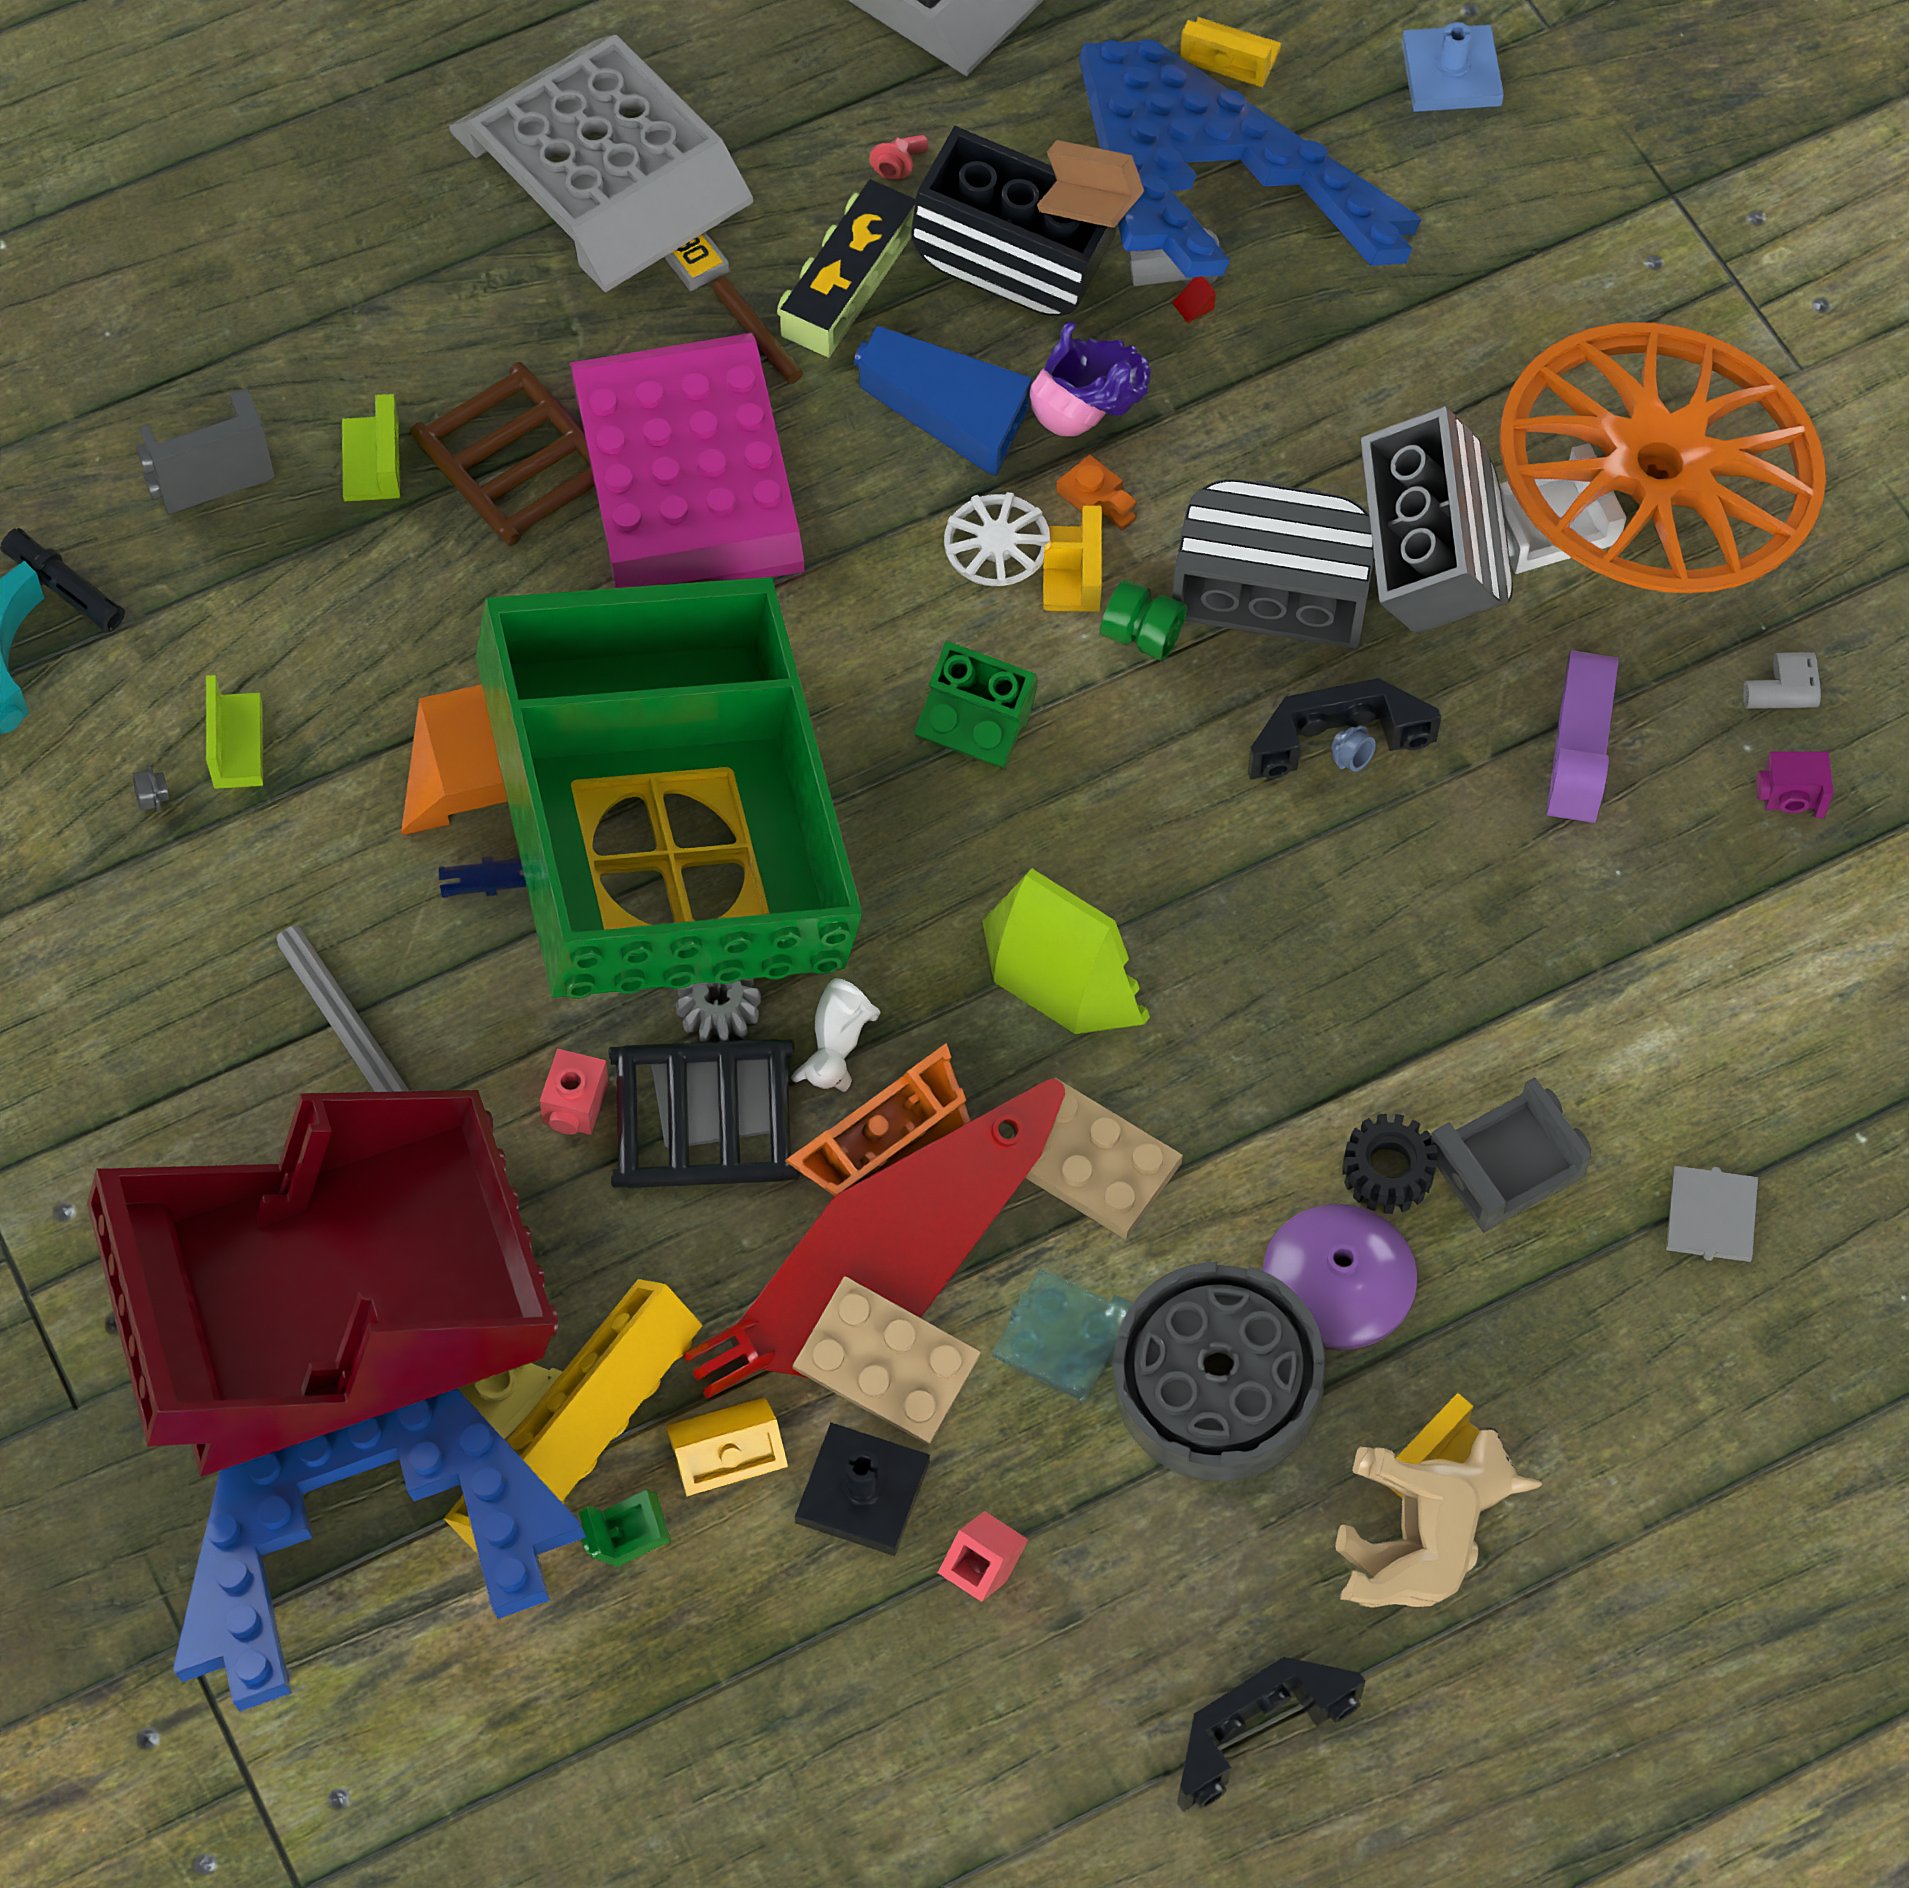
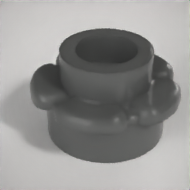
M146 765L145 771L132 773L140 811L155 809V812H159L161 810L160 802L169 801L165 776L163 772L154 774L152 766Z

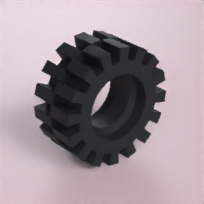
M1387 1113L1379 1114L1376 1124H1373L1371 1119L1368 1118L1362 1122L1360 1130L1357 1128L1353 1130L1349 1142L1347 1141L1342 1165V1175H1346L1344 1184L1347 1190L1354 1188L1353 1198L1358 1203L1364 1197L1367 1198V1209L1372 1211L1376 1210L1378 1203L1385 1205L1384 1214H1393L1395 1205L1400 1206L1401 1212L1410 1210L1412 1201L1418 1205L1424 1200L1425 1192L1429 1193L1437 1166L1436 1144L1430 1146L1432 1136L1427 1130L1422 1134L1418 1133L1420 1123L1412 1119L1409 1126L1403 1125L1404 1115L1395 1114L1394 1123L1387 1121ZM1379 1150H1395L1407 1158L1409 1170L1399 1178L1383 1177L1373 1170L1370 1158Z

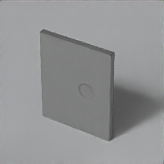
M767 1059L737 1061L740 1138L769 1134ZM717 1062L687 1063L689 1146L719 1142ZM651 1064L665 1150H669L667 1064Z

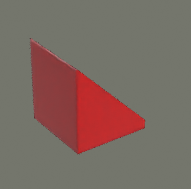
M1203 276L1194 277L1172 304L1185 321L1189 323L1214 310L1216 292Z

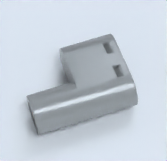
M1814 652L1775 653L1773 656L1774 680H1745L1743 702L1745 709L1819 707L1821 689Z

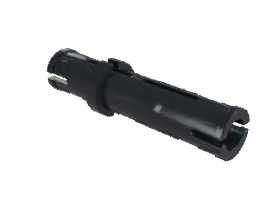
M21 528L12 529L1 542L0 551L18 564L25 561L37 573L40 585L44 584L77 611L90 619L104 633L112 632L120 625L125 615L124 608L110 600L87 580L62 562V556L54 549H45Z

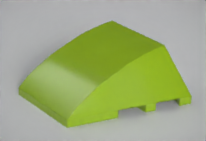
M1033 868L1024 875L983 919V928L994 983L1072 1033L1081 1034L1144 1025L1150 1018L1147 1008L1137 1005L1134 997L1140 990L1137 980L1125 972L1124 965L1128 962L1129 957L1116 921Z

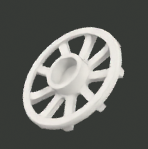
M1007 492L1006 495L993 494L982 497L975 495L971 497V501L960 507L953 516L950 515L944 535L946 555L952 566L965 578L987 586L1011 585L1031 576L1043 564L1044 546L1050 543L1049 527L1039 507L1035 508L1029 502L1015 497L1014 493ZM1003 505L999 518L996 521L991 519L985 506ZM1012 506L1027 513L1010 524L1007 523ZM976 510L984 526L965 521L963 518ZM1034 521L1041 532V535L1017 534L1018 530ZM956 528L977 536V538L953 543V535ZM1016 545H1040L1041 550L1034 562L1020 551ZM979 548L980 552L967 568L958 561L957 553ZM1012 556L1026 570L1018 575L1006 578L1004 561ZM986 559L996 562L997 579L976 575L977 570Z

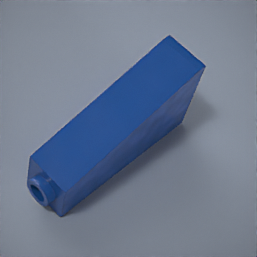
M876 326L869 342L864 340L861 342L855 356L854 366L859 368V387L988 474L997 476L1031 406L1030 389L1032 378L880 326Z

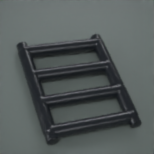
M763 1039L610 1047L608 1056L611 1060V1065H616L618 1169H613V1175L611 1176L612 1187L642 1188L798 1180L800 1172L785 1162L791 1156L788 1058L793 1057L794 1041L792 1039ZM767 1059L771 1162L741 1163L737 1061ZM717 1062L720 1164L690 1165L687 1063ZM667 1064L669 1166L639 1167L636 1065Z

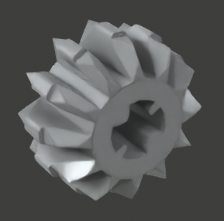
M753 978L741 979L731 984H720L718 982L691 984L688 987L678 989L680 999L676 1002V1014L684 1018L683 1029L687 1034L699 1031V1040L701 1042H708L712 1035L718 1036L719 1041H729L728 1034L731 1032L744 1040V1037L747 1035L746 1025H756L759 1019V1011L756 1007L761 1003V995L757 988H752Z

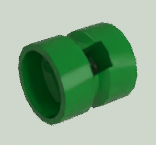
M1124 578L1116 587L1106 607L1101 622L1100 635L1125 646L1135 641L1139 652L1163 662L1172 651L1186 618L1187 605L1163 594L1153 599L1149 588Z

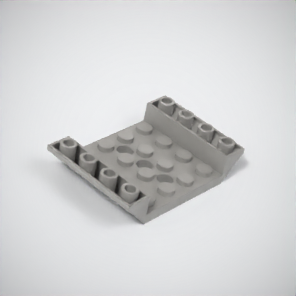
M617 35L592 41L449 126L450 132L475 158L488 151L575 241L579 266L605 293L753 203V196L723 140ZM628 111L635 113L643 112L637 118H625L622 116ZM591 133H596L599 135L606 134V136L600 140L592 141L585 138ZM554 155L569 156L567 160L559 163L548 161Z

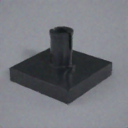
M831 1422L796 1511L795 1523L895 1556L928 1469L930 1454Z

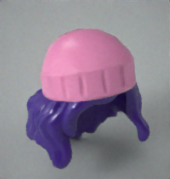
M1066 323L1061 331V340L1053 347L1045 368L1041 370L1031 384V407L1038 421L1046 429L1057 435L1078 436L1095 427L1106 413L1118 416L1125 414L1134 403L1139 402L1147 394V386L1150 382L1151 368L1149 367V361L1146 357L1138 354L1135 346L1130 345L1125 348L1122 340H1102L1098 342L1089 338L1085 342L1078 338L1073 339L1072 332L1076 327V323Z

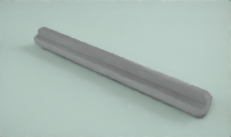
M293 925L281 931L276 937L278 947L374 1091H409L301 928Z

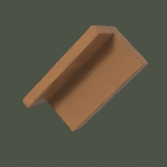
M1056 140L1047 151L1057 182L1037 206L1039 212L1115 228L1144 193V188L1132 155Z

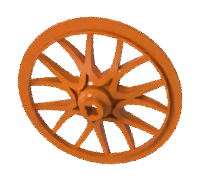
M1616 323L1590 328L1570 335L1551 345L1535 357L1521 372L1511 388L1503 409L1499 429L1501 460L1510 489L1522 510L1535 527L1568 556L1595 572L1636 587L1672 593H1701L1733 588L1756 580L1779 567L1803 544L1816 523L1824 500L1826 470L1823 450L1813 422L1800 401L1772 371L1752 356L1722 340L1684 327L1660 323ZM1633 353L1645 354L1641 382L1639 383L1609 356ZM1657 355L1675 357L1701 365L1697 385L1689 404L1673 413H1670L1658 398L1656 381ZM1586 362L1592 363L1619 393L1630 418L1613 415L1560 376ZM1712 371L1717 372L1742 388V390L1706 402ZM1547 387L1557 394L1578 415L1528 418L1534 404ZM1753 402H1758L1762 405L1780 429L1778 431L1730 440H1720L1705 436L1706 429L1719 418ZM1526 432L1557 433L1580 438L1600 447L1606 457L1529 464L1526 453ZM1787 444L1793 459L1795 477L1777 466L1755 457V455ZM1720 475L1748 477L1767 482L1794 494V504L1788 519L1783 523L1743 497L1717 483L1715 478ZM1534 479L1590 482V484L1579 494L1564 516L1560 518L1544 499ZM1616 490L1629 494L1640 507L1615 543L1606 552L1584 539L1571 529L1569 525L1585 508L1599 497ZM1672 505L1693 508L1708 523L1719 542L1727 564L1706 569L1686 570L1673 519ZM1726 515L1747 522L1775 536L1760 549L1739 559L1732 529ZM1651 518L1664 547L1671 569L1645 566L1618 557Z

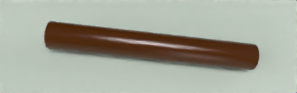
M726 277L718 278L713 283L712 290L747 333H753L757 345L789 384L797 382L803 375L801 368Z

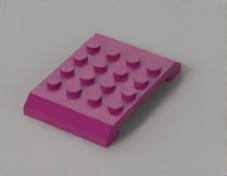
M753 333L570 363L615 588L777 577L805 572L798 523L758 347Z

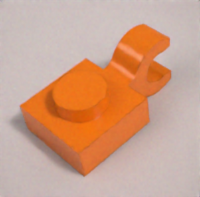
M1089 454L1057 480V493L1082 512L1083 506H1102V513L1121 530H1124L1136 520V515L1130 510L1137 505V502L1130 494L1123 491V480Z

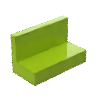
M394 394L375 395L376 417L342 419L344 501L400 498L399 419Z
M206 675V761L214 789L263 786L262 699L260 693L221 695L216 675Z

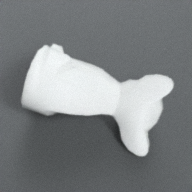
M834 978L827 984L815 1015L818 1051L793 1073L791 1080L795 1083L807 1079L814 1086L823 1089L835 1087L842 1092L849 1089L852 1079L847 1071L844 1059L857 1045L864 1023L876 1021L881 1013L877 1007L871 1004L863 992L852 983Z

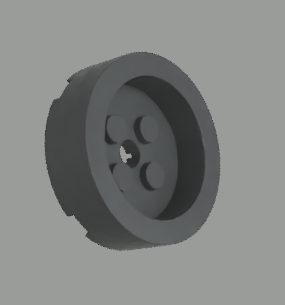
M1217 1262L1198 1263L1177 1269L1158 1279L1141 1293L1127 1311L1118 1330L1113 1369L1116 1398L1122 1419L1134 1440L1148 1455L1166 1468L1190 1478L1218 1482L1240 1480L1261 1474L1289 1457L1303 1443L1317 1419L1324 1388L1325 1359L1322 1338L1318 1326L1305 1303L1291 1288L1271 1274L1248 1266V1269L1236 1266L1217 1265ZM1214 1353H1223L1232 1359L1234 1367L1228 1376H1214L1206 1373L1204 1367L1205 1360Z

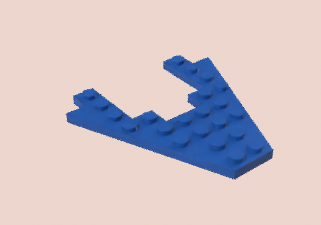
M1143 39L1140 42L1107 40L1104 43H1084L1079 56V62L1099 147L1104 150L1132 155L1144 188V193L1118 223L1123 248L1126 251L1162 249L1186 278L1224 275L1230 259L1172 191L1191 190L1196 173L1186 162L1241 160L1263 186L1300 185L1370 266L1406 264L1413 248L1401 235L1415 234L1422 219L1328 156L1325 146L1313 140H1304L1247 102L1242 94L1226 88L1157 41Z
M458 1389L220 1470L175 1657V1674L181 1682H185L225 1667L232 1702L239 1711L291 1694L262 1556L312 1538L303 1493L400 1459L407 1492L413 1501L461 1485L491 1607L498 1619L550 1601L538 1555L586 1538L585 1532L574 1515Z

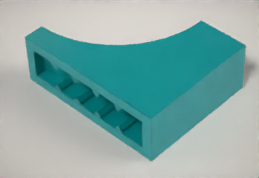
M25 561L0 578V736L17 728L23 718L29 714L21 688L10 676L8 667L10 648L16 631L27 614L44 599L37 573Z

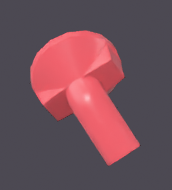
M924 135L901 139L897 137L891 143L878 144L871 150L869 156L870 164L879 175L886 179H904L910 175L913 168V161L910 155L927 152V138Z

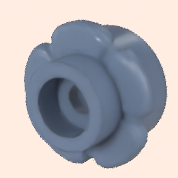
M1363 726L1345 728L1336 735L1332 742L1333 761L1340 769L1347 767L1354 772L1360 771L1371 760L1375 752L1376 742L1374 738L1368 735L1367 729Z

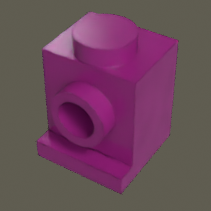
M1829 751L1770 752L1764 770H1758L1756 775L1757 799L1765 800V809L1782 810L1786 813L1814 810L1815 818H1825L1834 794Z

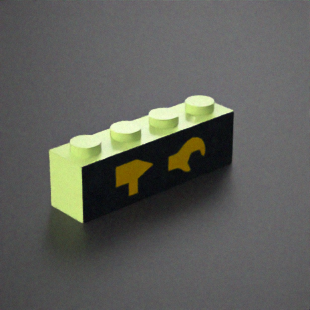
M869 179L860 194L854 193L851 196L845 209V216L838 226L832 225L828 229L823 240L822 249L815 258L810 257L806 261L800 274V281L793 291L787 290L783 294L778 304L777 315L780 316L782 337L830 358L911 239L916 199L872 179Z

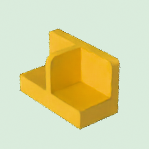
M1083 506L1081 526H1048L1050 543L1044 546L1043 609L1046 611L1100 612L1102 588V506Z

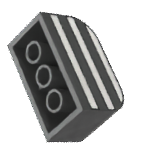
M1447 406L1361 437L1380 604L1417 634L1508 604L1513 594V579L1502 494L1495 467L1481 440Z
M1224 479L1212 482L1197 491L1187 506L1175 565L1172 599L1187 605L1185 618L1187 622L1358 649L1374 559L1370 515L1361 505L1349 498L1322 493L1313 488L1297 489L1278 486L1268 481L1253 482L1240 479Z

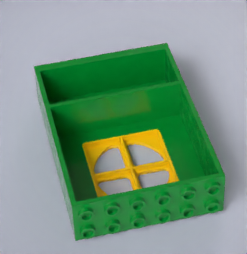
M764 577L485 598L476 661L551 998L570 997L582 999L599 993L619 992L622 994H632L642 989L669 987L671 989H682L691 984L711 982L731 984L741 979L761 977L781 979L791 974L812 972L824 975L845 969L861 920L862 910L773 578ZM667 794H682L706 805L724 820L733 832L736 842L729 845L679 848L673 840L663 797ZM630 797L643 799L646 804L656 849L651 852L606 856L596 854L592 846L593 837L603 816L623 799ZM736 863L742 866L745 873L744 883L732 907L718 919L695 921L691 914L681 870L686 867ZM650 870L660 872L664 878L674 923L651 925L630 915L610 897L603 887L600 878L607 874Z

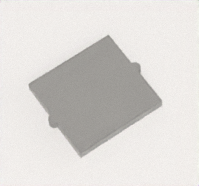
M1674 1166L1666 1250L1703 1255L1707 1261H1711L1713 1257L1751 1262L1758 1177L1721 1172L1719 1167H1713L1710 1171Z

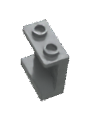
M248 389L229 394L235 418L161 443L155 441L149 424L139 427L144 444L136 446V450L145 472L143 476L152 500L161 498L168 515L275 478L264 427Z
M1535 1077L1525 1082L1523 1092L1519 1096L1457 1130L1449 1122L1432 1131L1430 1146L1436 1144L1437 1168L1483 1233L1577 1182L1586 1175L1591 1159V1147L1586 1136L1578 1128L1572 1129L1562 1115V1106L1557 1096L1548 1088L1544 1090Z

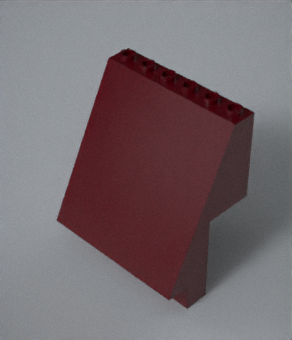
M478 1090L300 1093L279 1164L96 1169L87 1206L147 1447L192 1444L200 1477L543 1359L550 1338L554 1337L557 1333L558 1315L555 1306L549 1305L544 1290V1272L540 1265H536L531 1251V1232L528 1226L522 1224L518 1212V1193L515 1187H510L505 1172V1154L501 1148H497L493 1136V1118L490 1111H485Z

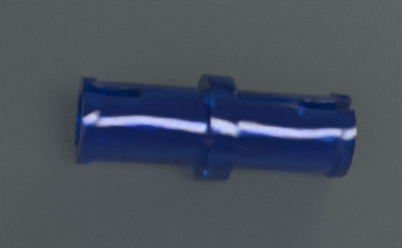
M493 856L483 857L482 863L450 867L439 866V880L460 878L459 883L440 885L441 895L443 898H448L449 896L486 892V895L489 897L498 896V890L527 887L524 875L520 874V871L523 870L521 859L494 861Z

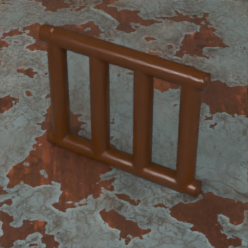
M516 362L510 367V375L425 426L423 422H418L410 429V434L417 441L418 445L508 546H513L520 540V533L595 486L592 468L589 467L509 518L493 502L575 450L591 466L584 430L522 362ZM521 389L536 404V406L454 456L440 441L444 436ZM547 420H550L563 434L561 438L481 487L466 471Z

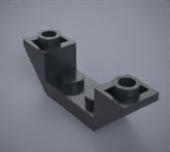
M1380 678L1286 696L1251 746L1248 765L1250 780L1261 777L1269 779L1280 778L1291 771L1297 770L1301 747L1298 735L1306 737L1316 736L1327 729L1347 725L1350 727L1364 726L1377 719H1380L1390 751L1404 748L1407 750L1422 749L1430 743L1437 742L1441 722L1440 711L1438 708Z
M1283 1657L1194 1713L1177 1800L1180 1809L1184 1812L1195 1804L1200 1809H1203L1216 1802L1226 1793L1225 1785L1229 1781L1231 1766L1214 1743L1215 1740H1218L1220 1744L1231 1741L1247 1727L1245 1721L1261 1711L1265 1716L1271 1715L1285 1706L1292 1698L1289 1694L1291 1692L1296 1696L1316 1726L1330 1718L1335 1723L1340 1722L1360 1707L1359 1699L1362 1697L1366 1682L1360 1672Z

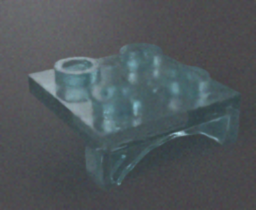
M1040 1268L1026 1294L1021 1292L1019 1305L1013 1306L1009 1323L995 1346L992 1357L1085 1403L1115 1349L1121 1322L1133 1303L1116 1294L1110 1302Z

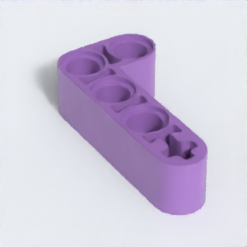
M1570 650L1546 810L1547 816L1590 823L1596 822L1609 764V756L1606 753L1618 657Z

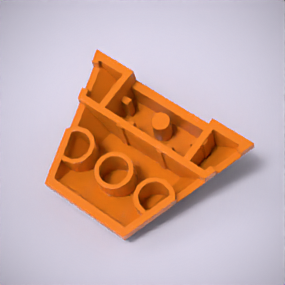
M482 684L419 698L401 828L402 836L450 825L448 815L508 802Z
M947 1043L909 1069L901 1078L831 1129L824 1131L787 1158L785 1162L835 1196L971 1122L964 1103L966 1098L963 1089L959 1088L950 1063L952 1057Z

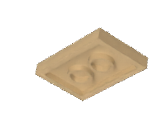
M1060 1081L1065 1087V1096L1042 1155L1025 1178L1127 1240L1182 1164L1183 1155Z
M844 1276L793 1364V1370L930 1446L978 1361L981 1352Z

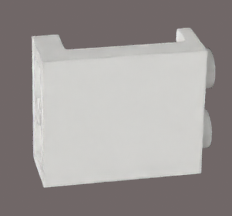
M1590 443L1573 447L1569 461L1597 457ZM1534 479L1544 499L1560 518L1564 516L1579 494L1590 484V482ZM1501 483L1500 488L1510 563L1515 574L1571 558L1535 527L1520 507L1510 489L1509 483ZM1614 491L1599 497L1585 508L1569 527L1587 541L1603 549L1612 546L1621 535L1626 515Z

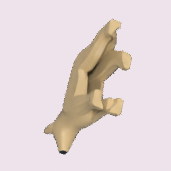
M1487 1428L1479 1432L1473 1443L1470 1456L1464 1463L1436 1459L1424 1460L1418 1464H1407L1396 1459L1393 1451L1384 1448L1359 1447L1356 1452L1353 1473L1367 1477L1402 1494L1401 1528L1403 1540L1372 1544L1361 1539L1354 1527L1340 1525L1335 1545L1336 1551L1374 1577L1370 1579L1364 1573L1352 1571L1350 1580L1342 1590L1340 1599L1372 1608L1390 1604L1423 1607L1432 1606L1436 1602L1451 1596L1458 1591L1466 1572L1470 1571L1477 1561L1478 1546L1473 1540L1480 1512L1494 1506L1510 1494L1537 1489L1542 1486V1483L1539 1480L1517 1476L1514 1465L1502 1445L1498 1432L1494 1428Z

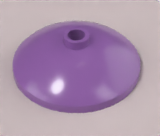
M1344 1204L1313 1207L1289 1219L1280 1227L1270 1241L1262 1271L1271 1274L1285 1283L1300 1297L1318 1326L1323 1348L1334 1350L1366 1347L1390 1335L1400 1326L1409 1313L1417 1287L1415 1260L1408 1243L1400 1232L1381 1216L1360 1207ZM1346 1257L1352 1264L1348 1267H1340L1334 1262V1259Z

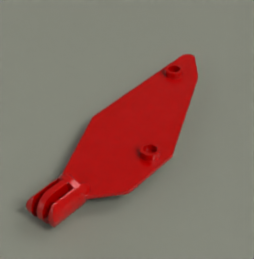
M1048 1079L835 1195L739 1322L682 1353L685 1361L690 1363L728 1341L731 1342L733 1348L706 1362L692 1372L697 1382L739 1359L744 1365L704 1388L702 1391L705 1397L709 1399L761 1369L809 1379L793 1370V1364L844 1276L921 1318L1041 1157L1065 1096L1064 1085L1057 1079ZM999 1125H1010L1014 1130V1138H1003L998 1131Z

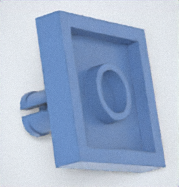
M1455 22L1450 23L1446 28L1403 30L1402 48L1413 112L1502 106L1504 94L1491 25L1467 26L1464 23Z

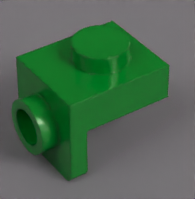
M648 1489L602 1511L589 1505L578 1511L586 1538L581 1539L583 1547L594 1559L619 1567L671 1542L657 1493Z

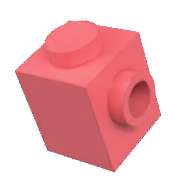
M557 1049L539 1101L543 1124H547L553 1130L566 1135H574L577 1132L592 1135L609 1084L606 1060Z
M984 1511L959 1530L938 1573L982 1602L1007 1582L1029 1539Z

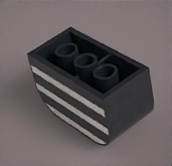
M954 125L917 191L911 238L919 254L930 265L944 274L1034 312L1049 316H1063L1075 311L1115 237L1117 225L1115 228L1039 212L1037 204L1057 182L1052 166Z

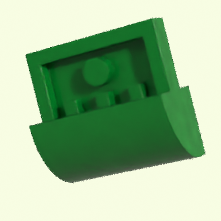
M945 641L928 684L931 690L913 734L922 740L1005 770L1021 728L1025 729L1036 696L1037 675L1020 667Z

